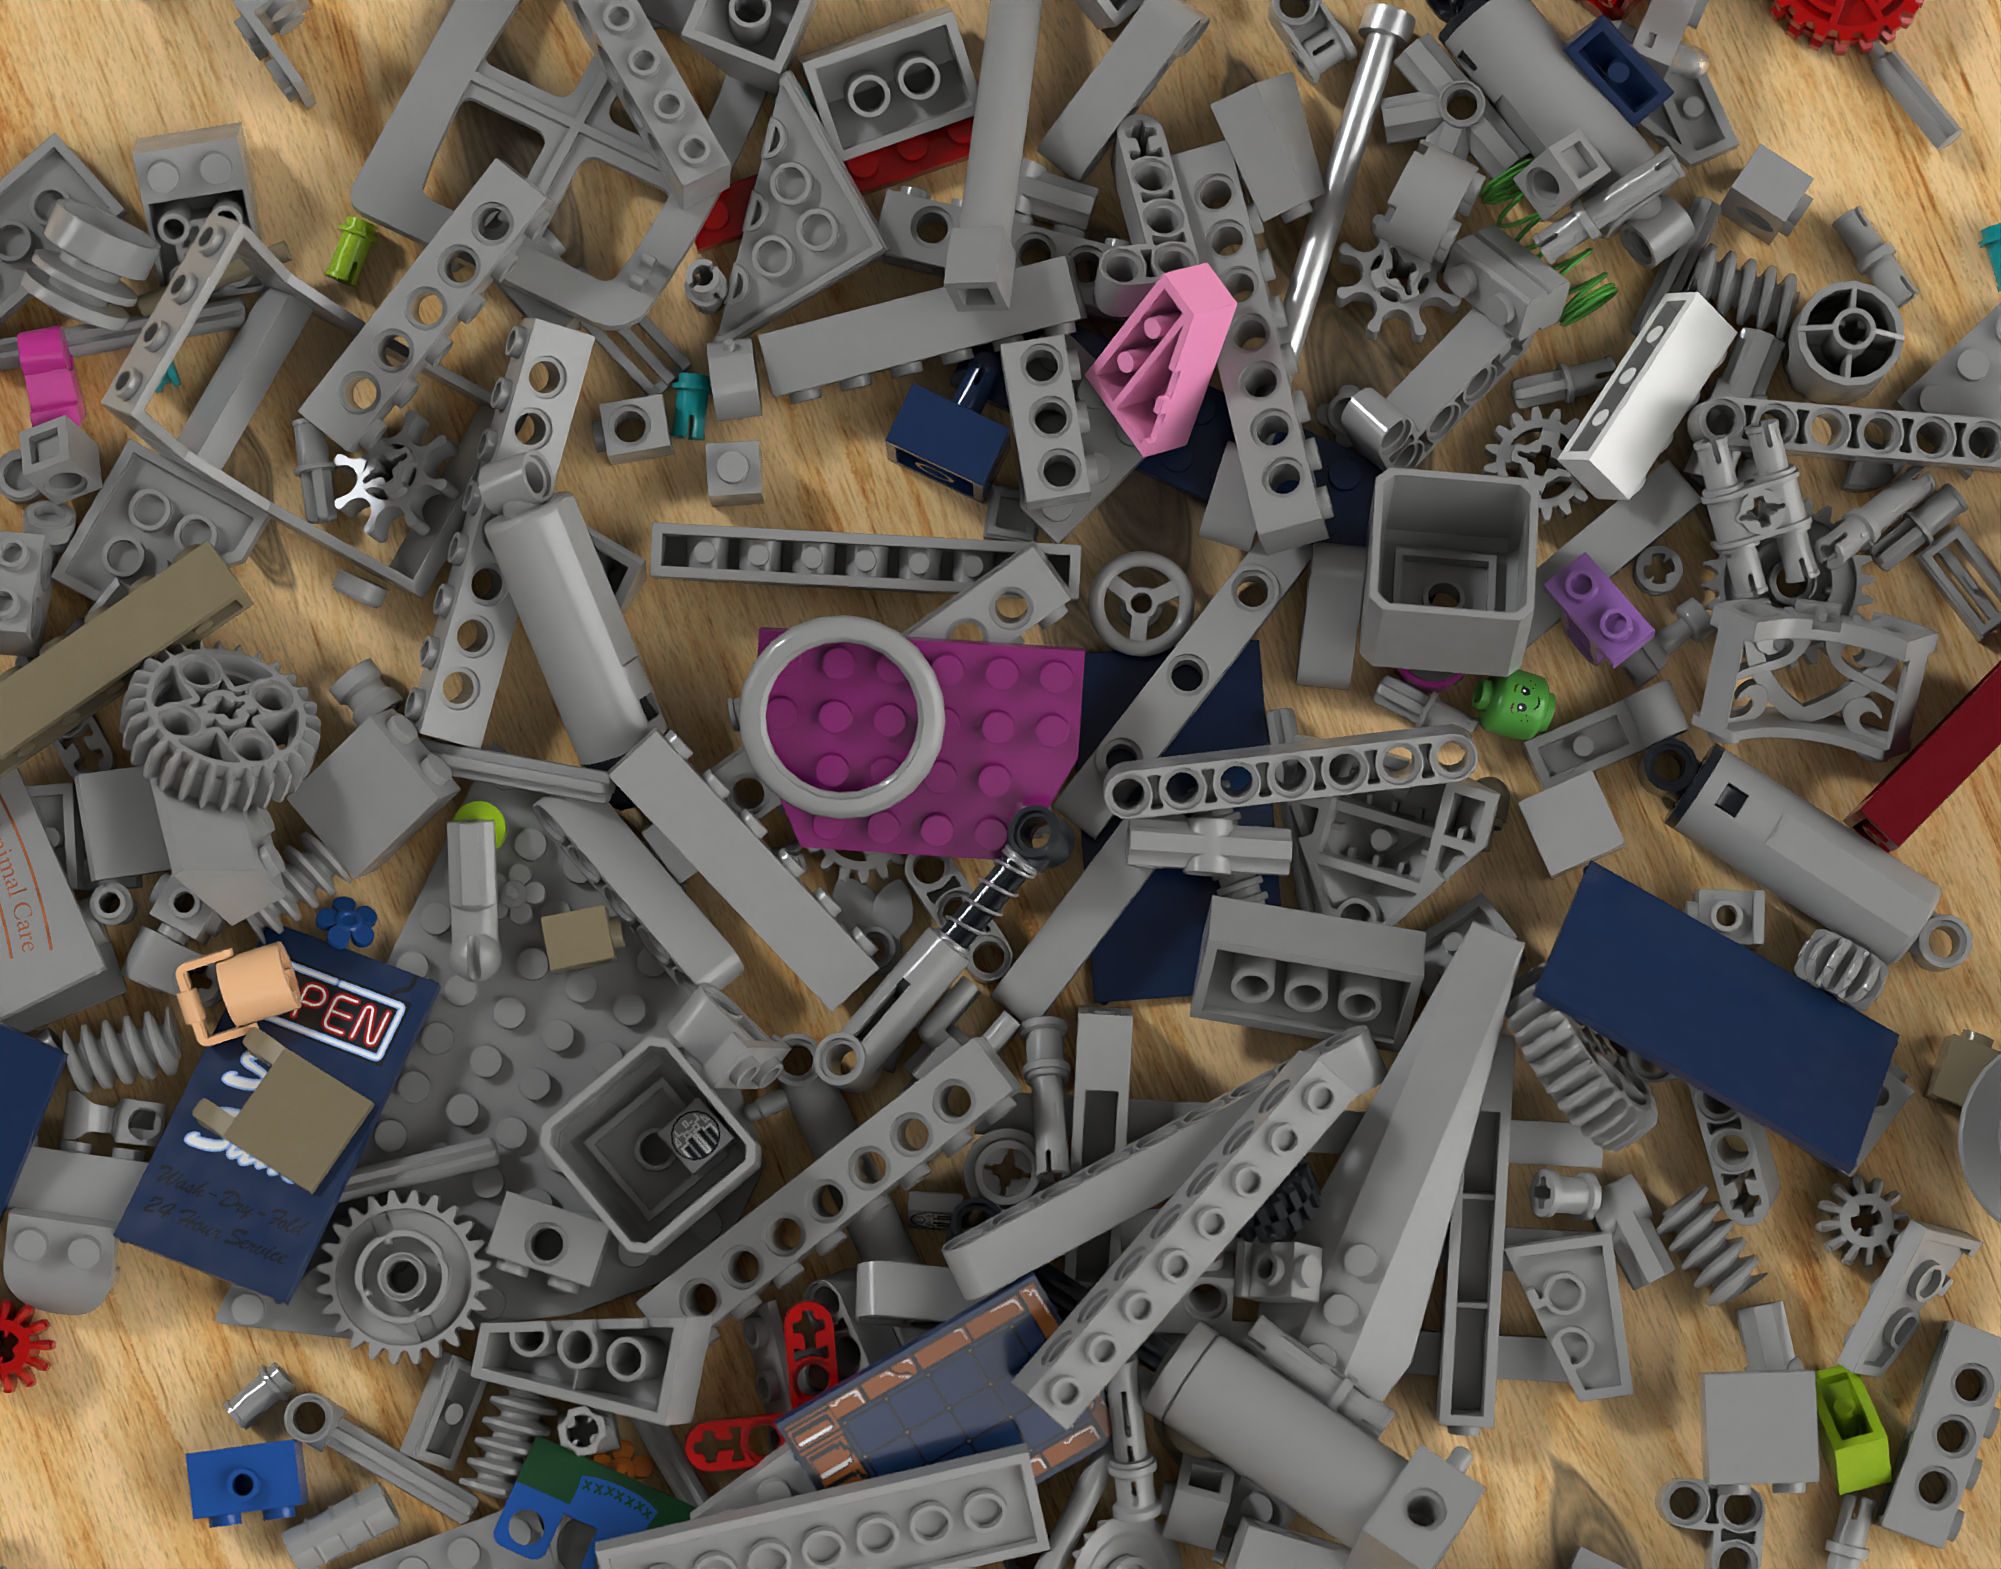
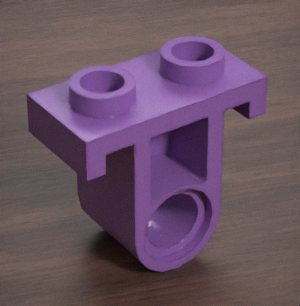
M1586 552L1543 585L1544 592L1561 607L1563 627L1569 639L1579 652L1595 666L1606 659L1609 666L1615 669L1655 637L1653 627Z

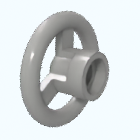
M1133 551L1112 559L1098 572L1090 588L1088 609L1093 627L1102 640L1110 647L1127 655L1152 656L1170 649L1186 634L1193 619L1195 599L1188 577L1175 562L1158 553ZM1149 567L1160 571L1171 581L1155 589L1144 585L1132 587L1117 575L1130 568ZM1107 590L1121 599L1120 615L1123 621L1131 627L1129 638L1119 634L1107 619L1104 609V599ZM1137 597H1145L1150 601L1152 607L1148 612L1140 614L1132 609L1131 602ZM1178 597V613L1172 626L1159 637L1146 640L1147 629L1158 622L1162 613L1163 603Z

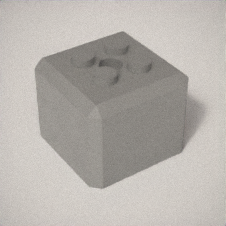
M1394 467L1388 468L1376 477L1366 533L1365 547L1368 550L1362 598L1359 653L1372 666L1502 677H1508L1520 668L1535 608L1539 490L1526 478ZM1444 593L1453 597L1457 602V606L1455 608L1435 607L1430 604L1428 599L1435 594Z
M648 1036L541 1125L540 1146L627 1251L657 1256L759 1170L762 1158V1148L709 1084L698 1074L699 1072L670 1039L664 1037ZM698 1097L705 1102L736 1138L735 1141L696 1175L690 1172L673 1151L670 1158L661 1165L648 1164L641 1153L642 1144L648 1136L658 1134L660 1130Z

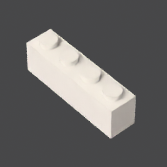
M1699 292L1665 293L1557 460L1596 499L1630 500L1645 484L1646 474L1658 455L1672 442L1673 432L1685 413L1698 402L1700 390L1713 370L1718 368L1725 360L1727 348L1738 332Z

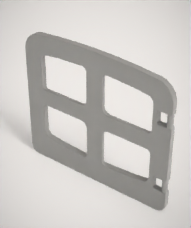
M455 0L352 185L350 191L352 207L362 217L426 247L454 211L426 197L423 189L435 157L460 105L466 101L478 103L542 135L545 144L527 180L554 201V204L548 210L551 215H554L579 167L589 160L600 161L666 193L668 199L636 251L614 279L608 281L596 279L538 251L537 244L544 233L543 231L533 241L529 237L525 239L514 253L519 257L517 265L501 282L593 327L612 331L627 329L646 317L675 274L722 192L682 210L641 136L616 125L611 120L609 113L618 96L595 56L591 59L576 89L572 94L564 97L554 96L491 66L487 62V56L524 0ZM637 0L654 30L664 29L680 37L695 3V0ZM726 74L720 94L707 123L731 163V175L758 118L768 91ZM507 215L501 226L497 229L484 226L485 233L489 239L498 240L507 233L509 228ZM469 253L460 254L454 260L473 270L476 269L475 260Z

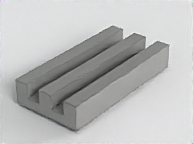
M647 316L637 324L676 365L671 371L660 362L630 328L616 331L661 378L655 385L647 379L601 328L593 327L583 321L581 322L584 329L590 335L595 336L598 344L647 396L663 394L673 383L679 380V373H686L692 368L687 358Z
M1957 524L1918 553L1914 559L1979 642L2001 626V612H1997L1947 545L1951 542L1957 545L2000 603L2001 578L1962 527ZM1935 554L1939 556L1986 617L1987 623H1982L1932 556Z

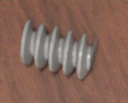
M1712 243L1699 255L1685 289V292H1699L1709 303L1711 300H1715L1716 311L1722 317L1732 307L1736 308V325L1742 326L1751 315L1756 316V329L1762 331L1771 322L1776 323V338L1780 341L1788 328L1800 295V291L1797 292V276L1795 274L1789 273L1780 284H1777V268L1770 265L1760 277H1757V261L1752 258L1748 259L1738 270L1736 252L1730 250L1720 262H1717V246Z
M307 832L300 836L304 849L303 853L290 845L283 847L287 864L281 876L287 896L244 919L264 945L267 943L263 927L267 926L278 934L284 932L280 918L281 914L284 913L297 922L302 919L297 904L300 900L314 909L319 906L315 893L317 888L322 889L331 896L335 895L336 889L332 877L337 875L348 883L352 882L331 850L321 840Z
M170 1006L165 1009L163 1024H158L151 1011H146L144 1013L143 1028L137 1029L130 1016L127 1015L123 1016L121 1033H116L108 1020L102 1021L101 1036L97 1038L94 1037L87 1024L81 1025L79 1042H73L67 1030L64 1029L63 1049L64 1052L69 1054L66 1060L70 1076L82 1094L92 1092L95 1078L103 1089L113 1088L116 1073L125 1085L133 1084L136 1080L137 1068L145 1080H153L157 1075L158 1063L166 1075H176L179 1059L182 1058L179 1029L175 1014Z
M1704 1184L1663 1211L1661 1214L1665 1218L1656 1231L1658 1235L1671 1232L1677 1234L1668 1249L1671 1253L1683 1250L1689 1251L1690 1254L1681 1265L1683 1271L1700 1267L1702 1272L1693 1285L1696 1289L1711 1285L1714 1287L1715 1290L1706 1301L1707 1306L1712 1307L1729 1302L1769 1273L1751 1276V1272L1759 1262L1756 1255L1738 1257L1747 1241L1744 1237L1726 1240V1236L1733 1228L1734 1223L1731 1219L1713 1221L1722 1205L1719 1201L1701 1204V1200L1709 1190L1708 1185Z
M503 1385L509 1390L508 1396H491L490 1402L501 1411V1415L484 1416L482 1422L494 1432L493 1436L476 1437L474 1443L486 1452L485 1457H468L466 1461L478 1473L477 1478H460L459 1483L473 1490L507 1501L526 1461L524 1458L528 1456L534 1443L532 1436L550 1435L551 1428L540 1419V1416L557 1415L559 1407L541 1394Z

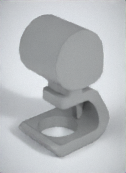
M67 1090L61 1139L76 1141L88 1132L112 1134L116 1143L157 1147L164 1133L167 1105L120 1098L116 1107L97 1105L89 1101L81 1092Z

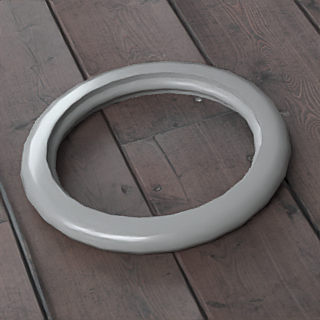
M850 615L818 617L793 626L771 641L755 660L746 678L738 712L741 741L751 766L766 787L789 805L811 815L833 819L867 817L893 807L913 793L931 771L941 749L945 728L943 694L934 670L920 650L898 631L875 620ZM848 642L865 645L884 654L899 667L909 681L917 702L918 725L915 741L907 758L892 775L869 788L860 791L838 793L821 790L809 785L786 769L774 752L769 739L766 709L769 693L777 676L791 660L804 651L822 644Z

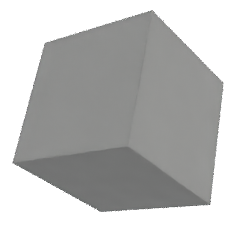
M1592 769L1517 802L1552 880L1589 864L1591 860H1598L1626 847L1623 836Z

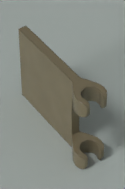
M252 1028L242 1043L248 1048L247 1050L252 1056L272 1067L236 1118L208 1099L200 1100L194 1108L192 1115L208 1131L227 1140L313 1195L375 1105L361 1094L290 1051L262 1030Z

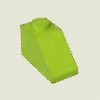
M1842 1365L1815 1371L1818 1439L1824 1460L1839 1495L1892 1482L1888 1437L1860 1374L1852 1373Z

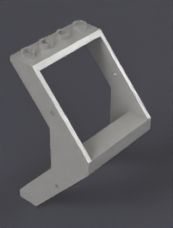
M210 213L102 399L101 404L161 456L265 512L274 521L394 587L424 599L448 556L449 546L454 534L462 532L467 512L462 510L463 496L471 480L476 481L481 460H478L476 457L478 442L483 431L486 428H491L496 410L491 407L492 393L440 364L433 367L428 363L421 373L477 403L480 405V408L458 444V454L450 458L440 478H444L459 490L458 497L454 500L444 495L430 497L422 510L423 519L430 527L429 533L422 536L410 528L389 566L279 507L221 471L310 315L314 314L354 337L358 335L366 323L291 274L249 227L241 222ZM236 254L265 284V287L176 439L150 417L144 409L233 255ZM392 339L386 348V354L405 363L409 356V347ZM527 414L522 415L515 424L516 435L526 420Z

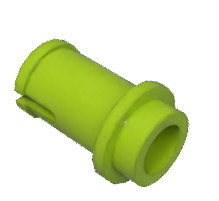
M348 216L345 224H339L338 230L342 233L329 268L326 269L325 276L329 278L334 277L333 280L356 287L371 244H377L378 238L375 237L378 227L353 216Z

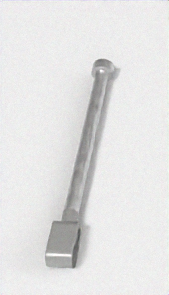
M1371 3L1365 8L1358 33L1366 40L1323 175L1322 180L1326 194L1316 198L1313 207L1314 211L1311 213L1283 302L1288 326L1279 328L1282 344L1292 343L1297 363L1396 50H1403L1409 46L1416 24V19L1410 13L1391 5ZM1261 386L1255 391L1254 397H1266L1275 390L1276 386ZM1275 433L1270 435L1264 444L1272 445ZM1228 441L1198 536L1250 552L1257 529L1237 445L1235 442Z

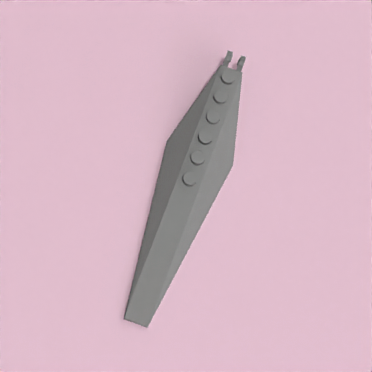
M1475 921L1470 926L1321 1190V1195L1319 1196L1321 1200L1320 1207L1313 1208L1315 1216L1311 1221L1305 1219L1303 1228L1298 1231L1293 1242L1323 1248L1319 1303L1260 1302L1257 1320L1261 1315L1265 1316L1280 1330L1319 1356L1328 1365L1337 1369L1346 1377L1349 1373L1358 1379L1356 1384L1379 1402L1385 1399L1413 1360L1525 942ZM1252 1350L1251 1355L1253 1357L1258 1359L1260 1362H1262L1263 1364H1265L1266 1366H1268L1269 1368H1271L1272 1370H1274L1275 1372H1277L1278 1374H1280L1281 1376H1283L1284 1378H1286L1287 1380H1289L1290 1382H1292L1293 1384H1295L1296 1386H1298L1299 1388H1301L1302 1390H1304L1305 1392H1307L1323 1404L1327 1405L1318 1397H1316V1395L1313 1394L1311 1391L1306 1389L1304 1386L1298 1384L1292 1378H1290L1281 1370L1272 1365L1271 1362H1269L1267 1359H1265L1260 1354H1257ZM1235 1471L1230 1503L1224 1522L1227 1524L1213 1553L1212 1562L1223 1567L1224 1563L1228 1560L1241 1515L1286 1528L1297 1512Z

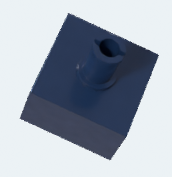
M970 360L952 401L913 383L886 437L885 443L888 460L984 504L991 485L994 483L1011 448L1010 428L981 415L993 387L1001 375L987 366L979 385H976L983 371L981 368L983 364Z

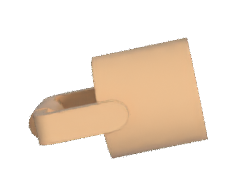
M279 941L234 955L232 947L185 961L176 969L175 975L180 992L176 993L186 1025L192 1024L196 1039L203 1046H212L246 1035L252 1028L259 1029L257 1021L301 1008V995L296 975L287 951ZM216 962L217 978L222 997L236 1027L209 1035L204 1020L207 1017L197 987H193L188 971Z

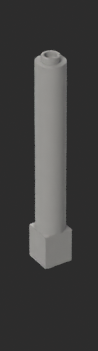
M990 0L959 228H951L943 283L957 312L1009 310L1017 256L1011 244L1043 0Z

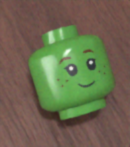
M1519 669L1508 677L1489 676L1488 679L1480 678L1472 696V707L1478 709V718L1480 719L1479 722L1482 729L1522 742L1532 739L1537 733L1543 734L1547 730L1556 704V697L1553 693H1550L1549 685L1544 677Z

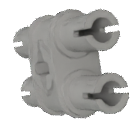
M1778 419L1760 421L1761 426L1757 427V424L1754 423L1744 428L1749 438L1758 471L1753 475L1754 478L1745 481L1737 480L1727 443V435L1709 437L1710 442L1706 443L1705 439H1702L1693 444L1706 485V489L1702 491L1701 501L1702 504H1707L1717 540L1713 543L1714 548L1718 550L1719 554L1725 555L1735 590V599L1753 597L1752 591H1756L1757 595H1760L1769 590L1756 546L1760 544V540L1776 539L1786 574V583L1805 581L1804 575L1812 579L1820 574L1807 532L1811 528L1812 516L1807 514L1797 480V477L1800 476L1799 469L1795 468V464L1788 463ZM1754 498L1767 503V507L1759 510V520L1745 515L1746 511L1754 508Z

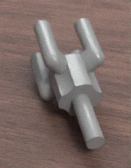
M964 975L919 1026L918 1034L923 1042L902 1065L914 1077L899 1095L971 1040L954 1025L981 994L980 989ZM1003 1011L983 1036L999 1055L1020 1031L1019 1026L1021 1024L1006 1011Z

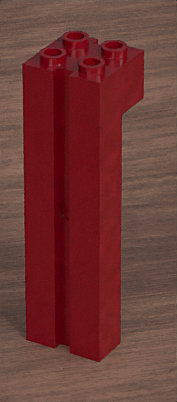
M2001 660L1843 820L1851 830L1887 853L1896 850L2001 744Z

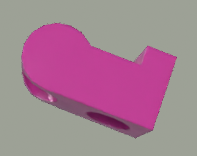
M58 325L18 333V353L31 407L30 418L32 427L63 415H67L75 424L80 426L86 416V410L73 355H70L63 327Z

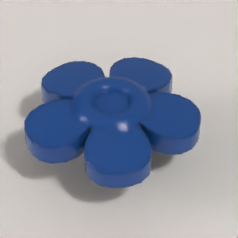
M338 897L333 900L332 909L323 908L319 910L316 916V926L321 930L328 931L326 941L333 948H346L350 938L355 946L365 948L372 944L374 940L372 927L377 922L376 912L368 906H360L355 910L356 904L350 897Z

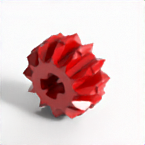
M4 1300L0 1305V1349L4 1346L3 1335L5 1337H17L19 1343L13 1347V1353L16 1356L14 1359H12V1356H0V1379L4 1393L15 1392L17 1378L26 1387L36 1385V1377L31 1367L41 1371H49L51 1368V1363L39 1356L40 1350L50 1351L56 1348L54 1340H40L38 1336L48 1330L51 1326L50 1322L47 1319H41L30 1325L35 1308L26 1304L16 1315V1307L11 1300Z

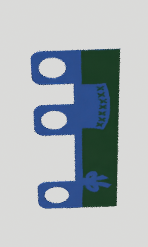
M537 1435L496 1524L494 1539L498 1545L531 1560L540 1559L546 1554L563 1514L597 1529L580 1566V1569H594V1562L597 1557L595 1542L691 1520L690 1513L696 1507L587 1457L577 1456L575 1452ZM520 1510H533L543 1519V1535L534 1544L521 1545L515 1542L509 1533L510 1519Z

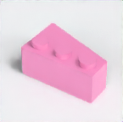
M1208 263L1164 273L1085 374L1087 380L1143 457L1187 445L1236 310L1237 302Z

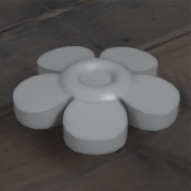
M515 864L509 870L508 876L510 881L503 874L497 873L498 921L506 919L510 914V919L513 923L522 926L529 923L534 917L533 910L528 904L533 906L542 904L546 899V889L540 882H531L532 871L529 867L523 864Z

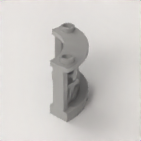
M1768 598L1738 599L1714 604L1710 624L1717 627L1718 632L1701 711L1693 713L1692 725L1708 731V736L1711 739L1725 744H1736L1740 740L1752 738L1802 739L1856 751L1857 755L1865 760L1879 763L1887 762L1889 758L1910 752L1912 740L1909 738L1928 654L1935 652L1939 632L1873 611L1871 621L1861 619V616L1853 615V617L1841 615L1842 604L1816 600L1796 599L1794 609L1792 607L1775 608L1770 606L1771 601ZM1775 639H1791L1790 645L1780 652L1773 645ZM1811 640H1822L1833 666L1844 676L1848 677L1849 680L1824 695L1801 703L1783 688L1771 670L1782 668L1794 662L1806 651ZM1851 645L1862 648L1858 655L1853 656L1854 661L1863 666L1862 669L1849 663L1841 656L1844 647ZM1744 650L1747 661L1741 663L1742 654ZM1902 661L1903 667L1898 689L1896 690L1884 680L1891 674L1898 662ZM1749 676H1753V679L1744 681L1735 690L1736 683L1738 680H1741ZM1872 691L1895 702L1888 730L1860 721L1861 715L1865 712H1873L1882 719L1877 702L1868 695ZM1745 696L1750 697L1746 706L1731 707L1733 697H1735L1736 701ZM1768 701H1769L1774 707H1767ZM1841 711L1842 717L1834 716L1832 714Z

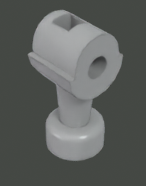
M1689 598L1676 608L1678 620L1656 632L1654 638L1620 664L1637 688H1640L1654 678L1666 665L1667 658L1690 637L1696 642H1702L1717 631L1716 627L1710 624V615L1695 598Z

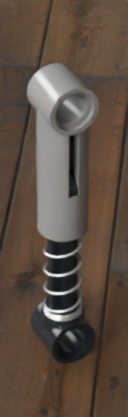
M1040 805L1024 807L1014 814L1009 823L1008 839L1005 841L1008 845L1005 846V849H1002V859H994L995 867L985 879L978 878L979 886L969 897H962L963 904L953 916H946L947 923L942 929L939 927L934 929L930 926L839 1032L828 1035L819 1043L815 1050L814 1065L817 1074L823 1081L845 1092L855 1094L868 1091L877 1083L881 1076L882 1064L971 962L967 957V954L971 953V943L978 935L987 934L986 926L995 916H1003L1002 907L1011 897H1019L1018 888L1026 879H1034V876H1037L1036 873H1039V871L1043 873L1046 868L1059 866L1070 857L1074 850L1075 836L1073 829L1066 820ZM1038 825L1035 830L1036 832L1040 827L1050 825L1051 833L1047 843L1042 847L1033 848L1032 841L1035 832L1030 838L1032 829ZM855 1051L856 1065L851 1072L842 1076L840 1071L841 1060L848 1052Z

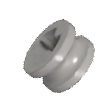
M1655 545L1647 548L1639 555L1633 566V579L1636 586L1650 596L1668 594L1676 587L1683 575V564L1680 556L1673 549L1666 546ZM1653 557L1662 558L1661 565L1663 566L1667 562L1671 567L1672 572L1664 577L1663 584L1652 583L1654 576L1648 580L1644 574V569L1651 565Z

